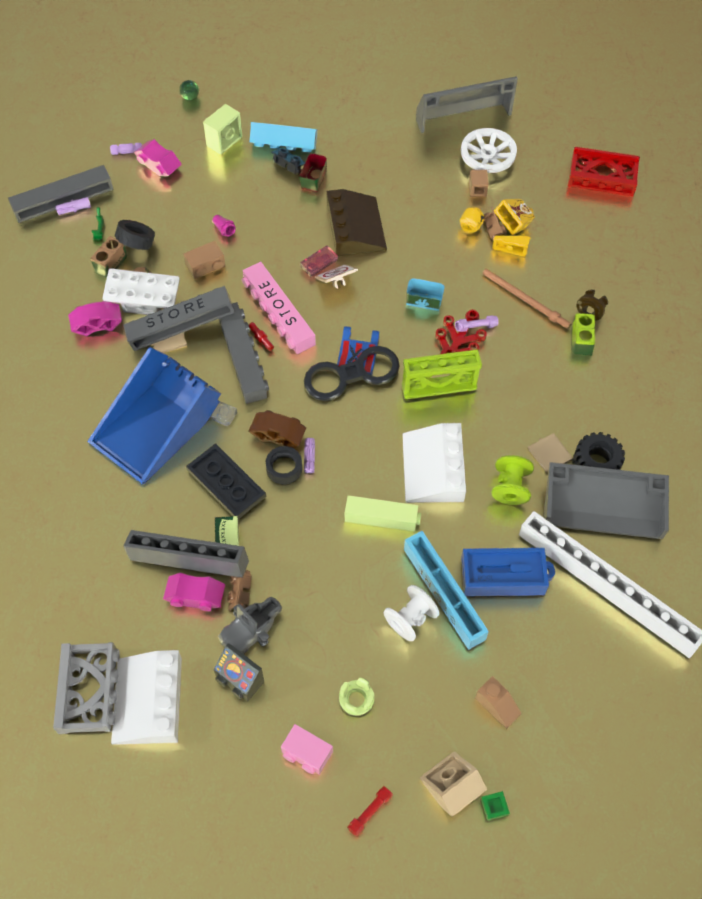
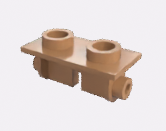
M491 207L493 212L484 214V222L491 240L494 241L495 236H505L507 231L504 224L500 225L501 220L495 214L493 207Z
M249 570L245 571L243 578L230 576L231 591L227 597L229 611L237 604L242 605L244 609L249 605L250 593L243 591V589L250 590L252 575Z

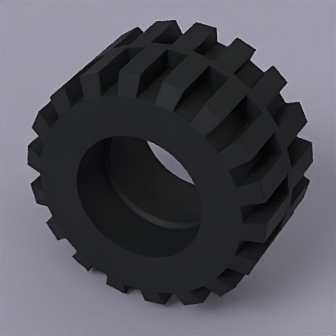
M593 432L590 436L585 435L579 441L573 455L572 464L621 470L625 461V450H622L623 446L621 443H617L618 439H612L610 434L603 435V432L598 434ZM590 455H600L606 459L607 463H598Z

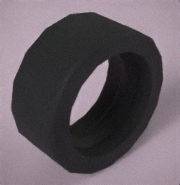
M280 446L272 449L265 460L266 471L272 481L284 485L295 482L302 473V458L297 450L288 446ZM287 457L294 460L295 468L288 473H278L273 469V463L279 458Z

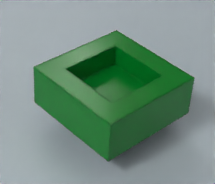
M503 791L481 797L487 821L509 816L510 812Z

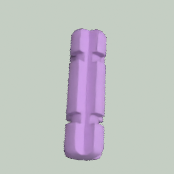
M133 143L119 144V146L117 144L111 145V154L134 153V151L142 146V143H135V145Z
M306 438L304 472L312 474L314 473L315 439Z

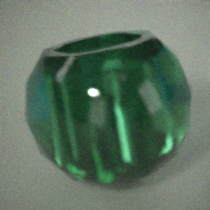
M185 80L181 83L179 92L183 99L194 100L199 94V87L196 82Z

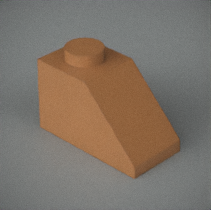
M493 676L477 691L475 699L506 729L522 714L509 691Z

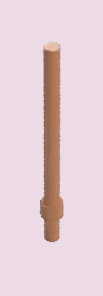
M487 268L483 271L484 276L548 316L552 322L559 323L566 329L571 327L572 323L561 317V314L557 311L550 310Z

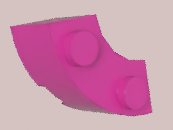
M155 139L147 141L134 152L138 162L147 166L158 176H169L182 165L172 150L163 148Z
M106 301L78 306L68 315L71 332L84 336L100 330L113 331L122 322L119 304Z
M178 573L168 577L163 599L169 601L170 605L174 607L187 606L199 608L203 611H211V608L220 607L225 584L211 577H194Z

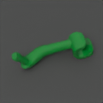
M97 207L98 229L92 230L93 240H103L104 219L100 214V207Z

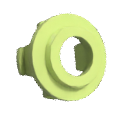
M359 677L358 680L348 683L344 682L341 686L339 702L346 713L360 716L372 708L374 692L369 685V681ZM353 692H360L364 696V703L359 707H355L349 702V696Z

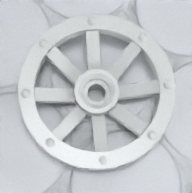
M481 128L470 132L463 139L461 145V156L464 162L475 170H487V173H496L509 168L515 161L517 146L512 137L501 130L493 128ZM490 136L489 144H485L482 137ZM496 138L504 141L499 146H494ZM476 139L481 149L470 142ZM506 147L510 149V153H499ZM467 148L476 154L469 155ZM505 158H507V159H506L505 161H503V162H500L499 160H497V159H505Z

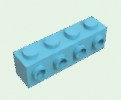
M251 122L250 142L258 147L270 144V148L279 149L280 146H286L287 150L295 151L297 147L302 148L303 152H311L312 149H316L318 129Z

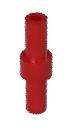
M251 322L249 329L255 334L256 340L262 343L268 351H272L274 346L267 339L266 333L260 330L254 322Z

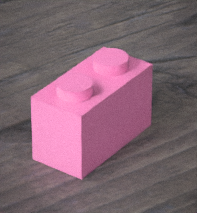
M294 724L281 746L283 757L292 763L297 761L303 765L302 768L308 773L313 774L315 772L320 775L333 753V746Z

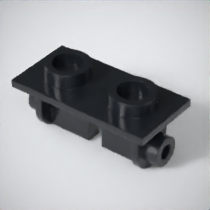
M279 148L271 152L274 154L273 160L276 164L283 168L287 166L288 171L295 175H300L302 171L301 166L305 164V161L301 160L299 156L291 154L285 148Z

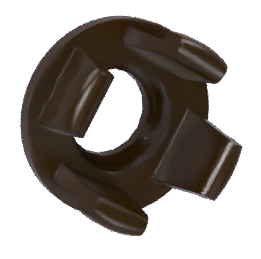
M591 289L587 290L585 295L579 298L576 307L580 314L595 315L596 321L605 314L608 299L605 295L597 299L594 297L595 290ZM588 306L594 309L593 313L587 312Z

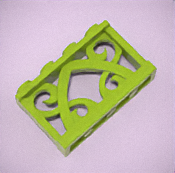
M478 349L403 359L402 389L404 398L413 399L476 390L479 371L482 368ZM450 374L444 377L431 378L435 375Z

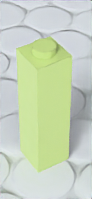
M347 496L345 522L415 532L416 524L420 525L421 513H417L418 505Z

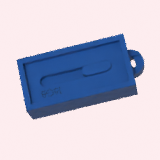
M545 548L463 549L461 568L463 593L465 596L545 595L549 582L555 576L554 565L546 561Z

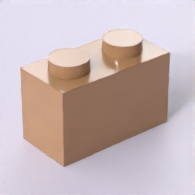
M215 241L183 253L185 265L194 279L225 266L224 254Z

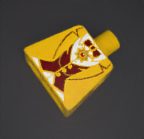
M504 199L494 210L495 214L513 236L524 230L535 218L533 209L527 207L521 199Z

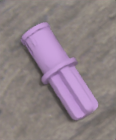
M88 197L74 201L72 199L71 202L56 205V210L61 215L73 211L76 213L78 210L90 208L91 206Z

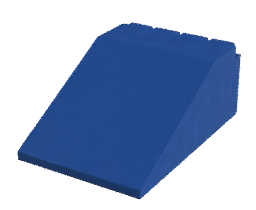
M149 347L87 442L141 484H145L206 424L220 403L218 398L221 393L211 385L208 386V383L198 376H194V373L181 366L172 357Z

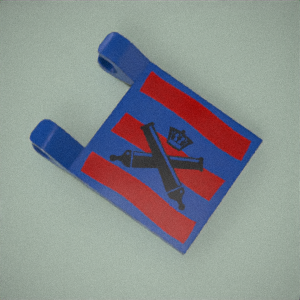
M345 326L337 365L341 366L357 361L358 356L363 350L378 346L380 332L372 331L371 342L351 340V327ZM376 354L369 356L364 362V369L371 376L373 374Z

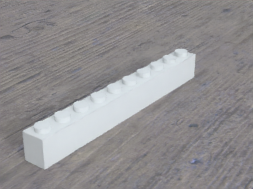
M535 511L522 524L519 536L536 548H545V554L688 658L701 645L702 630Z

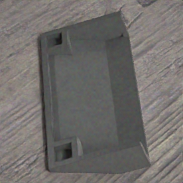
M517 76L423 94L416 110V122L421 133L425 132V120L498 105L504 106L508 116H511L518 80Z
M550 462L544 519L560 528L663 539L669 531V475Z

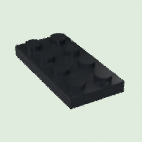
M216 443L186 466L187 471L232 516H238V519L267 497L266 492Z

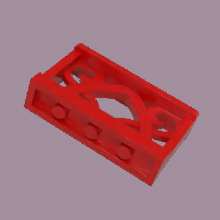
M574 147L568 187L634 197L638 183L640 156ZM605 165L612 169L614 173L608 176L600 175L594 168Z

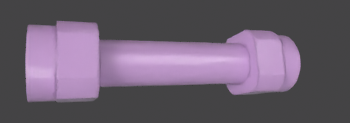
M493 315L487 316L486 319L472 321L460 319L455 322V328L460 332L474 327L487 326V328H494L498 326V318Z

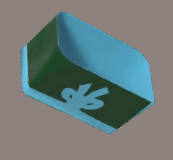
M410 279L407 287L406 305L439 311L445 287L441 283Z

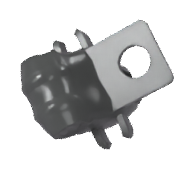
M269 597L264 602L254 603L245 609L240 604L234 606L233 615L236 618L230 625L224 627L218 635L221 645L225 647L230 643L243 654L257 641L261 646H265L269 642L267 632L273 626L274 618L282 611L280 602L274 597Z

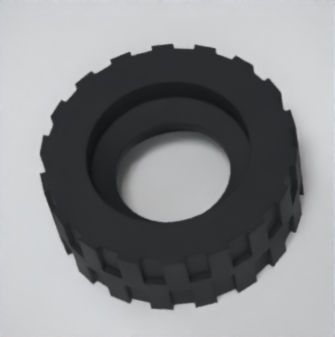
M120 220L114 236L116 240L125 246L138 250H148L152 247L155 231L141 222Z

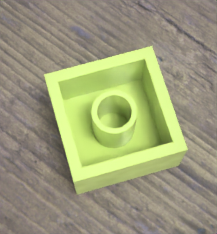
M227 104L217 109L215 113L203 122L206 145L220 155L243 137L240 112Z

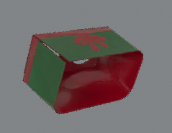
M318 154L308 155L299 175L301 189L318 192L327 171V158ZM313 170H320L321 174L319 178H313L311 172Z

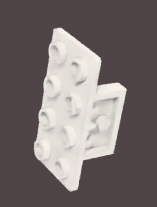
M109 269L102 299L106 302L121 303L123 312L152 314L160 311L159 308L175 305L180 279L178 276Z

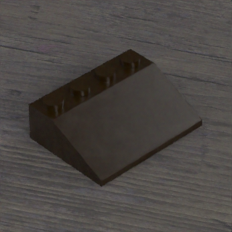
M345 189L326 191L327 209L336 256L387 250L376 197Z

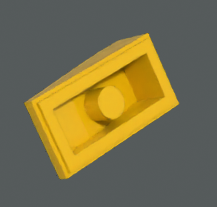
M495 236L492 249L526 257L531 237Z

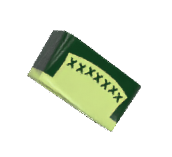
M238 516L215 517V542L239 546Z

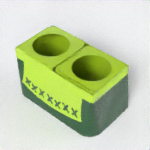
M576 313L571 327V351L578 355L592 356L595 346V315ZM587 330L592 334V338L587 341L582 340L579 333Z

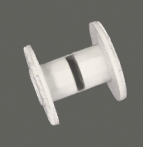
M415 585L407 588L411 600L406 604V607H403L398 613L391 608H386L383 612L389 625L408 641H413L416 638L412 626H421L426 620L424 614L432 618L439 616L438 607L432 598Z

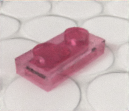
M325 246L301 261L300 267L312 277L336 262L338 255L328 246Z

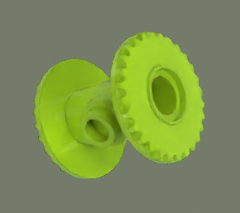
M515 455L502 456L497 459L495 468L500 472L498 482L501 484L492 489L493 498L507 505H521L529 502L531 493L528 489L522 487L521 480L523 477L533 473V463L529 459Z

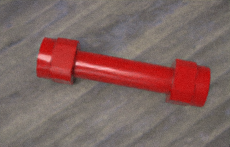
M383 786L376 793L374 801L359 818H354L347 828L354 836L357 837L365 829L364 825L383 803L386 805L393 796L391 791Z

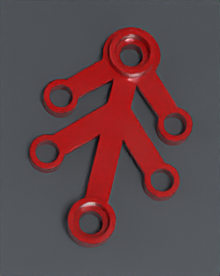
M473 309L465 314L467 321L479 320L480 317L479 313ZM450 315L444 317L443 325L447 327L453 343L451 346H449L446 340L447 332L445 329L439 328L435 334L442 347L440 354L473 350L471 349L472 347L476 348L475 350L478 349L479 352V345L476 341L483 342L487 336V332L483 329L477 330L476 334L466 336L470 328L464 332L459 331L457 334L454 327V317ZM470 343L468 348L458 349L460 345Z

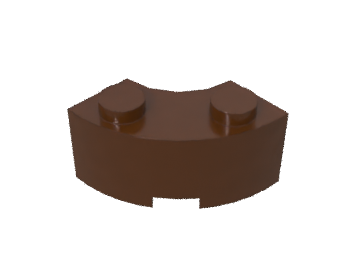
M266 410L265 412L256 413L248 432L261 442H273L281 446L294 448L300 445L307 427L301 424L297 418H290Z

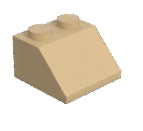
M456 752L451 753L420 777L422 783L440 807L452 817L487 790L478 770Z

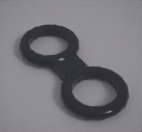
M369 347L363 350L358 356L357 361L339 366L336 363L327 361L311 366L305 374L304 387L314 399L331 401L340 397L349 383L363 379L369 384L382 385L392 381L399 371V359L387 347ZM374 354L385 355L392 362V368L384 376H371L364 369L365 360ZM321 370H330L338 375L340 383L332 392H318L311 384L313 376Z

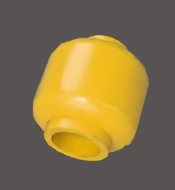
M469 207L465 209L459 222L462 230L467 233H473L480 229L485 218L479 208Z

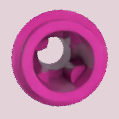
M220 215L213 217L212 222L223 236L229 237L235 233L236 226L233 221Z

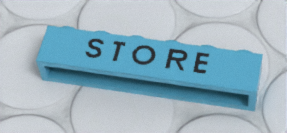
M420 531L405 539V553L467 649L469 650L484 642L488 636V629L424 532Z

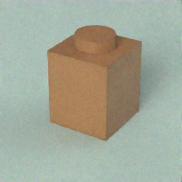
M470 170V196H487L489 185L487 170Z

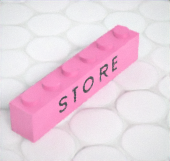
M262 262L244 269L242 278L244 286L251 290L254 300L257 299L259 301L262 311L267 312L270 322L277 326L280 336L285 337L288 347L293 349L296 354H299L315 346L314 332Z

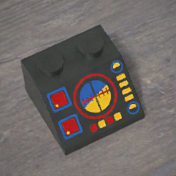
M228 643L214 668L215 680L223 687L227 685L233 689L231 692L238 699L244 698L249 701L264 683L262 668Z

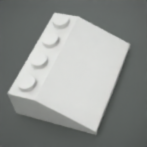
M441 423L403 433L406 503L464 502L466 483L461 423Z
M179 650L154 651L119 659V662H117L118 681L115 688L117 700L114 703L115 724L112 727V745L178 743L182 664Z

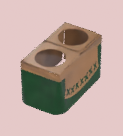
M109 236L90 258L94 271L107 277L109 269H118L127 258L125 245L116 240V238ZM108 253V258L105 261H101Z

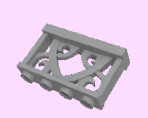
M113 642L71 645L70 643L61 644L53 726L58 734L96 731L111 732V725L115 724L113 703H116L117 693L114 690V683L118 681L116 662H119L120 658L119 649L116 648ZM89 653L86 660L75 657V654ZM98 653L107 655V661L104 665L99 664L101 658L96 659L93 665L91 661ZM82 668L83 671L81 675L77 678H74L73 672L79 671L80 673ZM106 671V679L103 676L102 672ZM89 672L98 680L100 688L87 702H84L82 696L72 690V686L83 681ZM73 698H77L79 700L80 706L78 707L77 703L75 705H70V701ZM101 709L103 711V716L99 721L91 722L88 720L86 714L88 711L95 717H97L95 715L96 710ZM82 715L84 723H69V720Z

